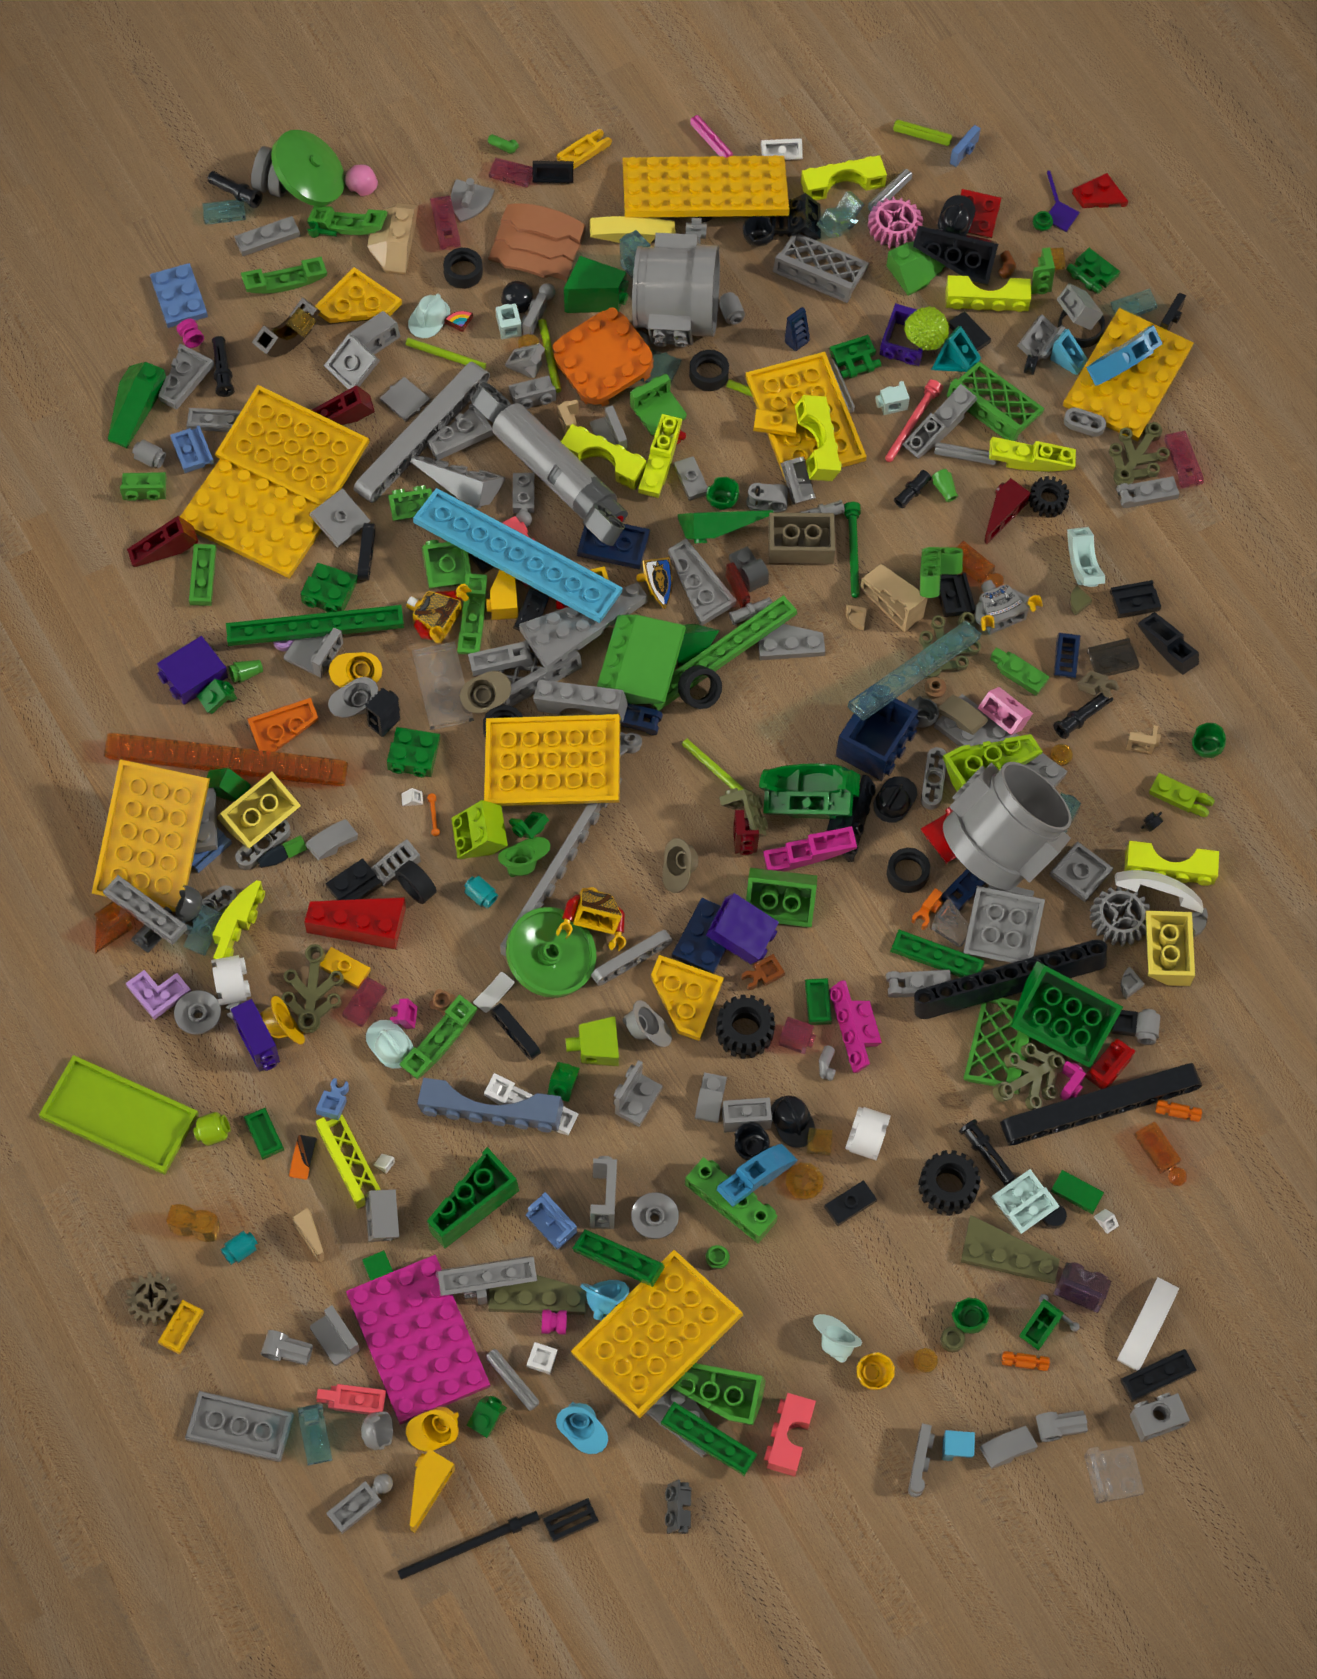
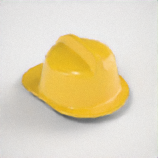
M345 653L338 655L332 660L329 666V675L333 683L342 688L360 677L371 678L377 683L382 676L383 669L380 660L371 653Z
M273 996L271 998V1005L260 1013L270 1035L278 1039L289 1037L295 1043L302 1045L305 1042L303 1032L299 1029L283 1000L278 996Z
M436 1407L415 1416L406 1426L408 1441L413 1447L426 1452L429 1449L433 1451L451 1444L458 1436V1412L453 1413V1411L446 1407Z

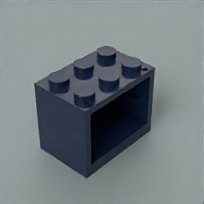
M871 686L839 735L836 757L882 781L886 775H891L895 767L894 762L896 758L901 759L907 741L911 742L917 733L915 729L919 723L917 719L918 710Z

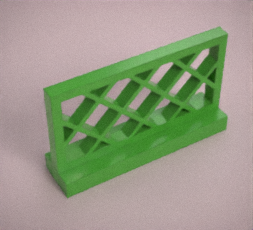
M980 361L958 380L955 378L950 383L946 397H949L962 384L977 397V400L967 412L1004 439L1016 441L1018 435L1036 420L1045 409ZM979 370L986 377H976L975 372ZM963 383H973V388H968ZM977 383H987L988 389H978ZM991 383L999 384L1002 386V389H992ZM979 395H989L990 400H985ZM993 395H1003L1004 401H995ZM1008 395H1014L1018 398V401H1009ZM995 406L1005 407L1006 412L1000 411ZM1010 407H1020L1021 413L1010 412ZM1024 407H1031L1035 412L1025 413ZM1012 418L1022 419V424H1018Z
M1005 998L989 1001V1003L998 1004L1001 1009L991 1016L986 1010L988 1002L981 1004L964 1074V1081L995 1086L998 1083L1005 1082L996 1080L992 1075L1002 1068L1008 1074L1006 1079L1008 1083L1024 1075V1071L1015 1067L1008 1069L1005 1062L997 1054L1008 1047L1012 1053H1017L1021 1060L1027 1062L1028 1058H1024L1021 1054V1047L1032 1042L1031 1037L1016 1030L1017 1036L1009 1041L1002 1033L1011 1027L1010 1025L1013 1020L1007 1011L1014 1007L1017 1008L1019 1001ZM1005 1014L1010 1022L999 1028L994 1019ZM991 1022L996 1031L985 1037L981 1028ZM1000 1035L1005 1043L994 1049L989 1040ZM986 1043L991 1052L980 1058L976 1049L978 1046ZM994 1055L1000 1064L989 1070L983 1061ZM978 1064H981L986 1071L981 1076L970 1075L972 1068ZM1021 1088L1016 1090L1014 1094H1019Z

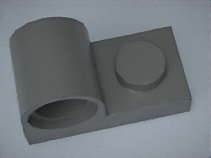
M748 546L729 554V561L749 592L768 584L769 573L762 559L756 560Z

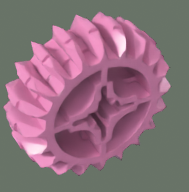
M893 196L890 201L887 198L883 202L878 201L868 216L870 236H874L875 242L880 241L881 246L888 244L889 249L891 246H896L897 248L900 245L914 241L918 225L923 226L921 210H917L916 204L910 205V200L904 202L902 197L899 200H895Z

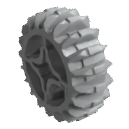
M1119 886L1116 888V891L1111 887L1108 888L1107 893L1102 891L1099 897L1094 899V904L1090 908L1092 912L1090 920L1093 921L1091 926L1098 929L1096 932L1097 936L1103 934L1104 942L1108 938L1111 939L1112 946L1116 944V941L1120 942L1121 947L1125 945L1126 941L1130 945L1135 940L1139 942L1142 939V935H1146L1145 912L1150 908L1149 904H1143L1145 896L1138 898V892L1132 894L1129 889L1122 891V888ZM1130 908L1135 911L1138 920L1135 919V915L1131 913ZM1125 911L1123 918L1120 917L1118 921H1116L1117 917L1119 915H1122V913ZM1103 912L1111 920V925L1106 921Z

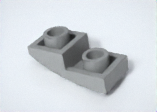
M344 819L312 837L306 842V846L319 861L336 854L338 847L356 841L358 833Z
M1023 1426L986 1442L980 1446V1449L992 1469L1011 1463L1015 1457L1034 1452L1038 1446L1028 1428Z

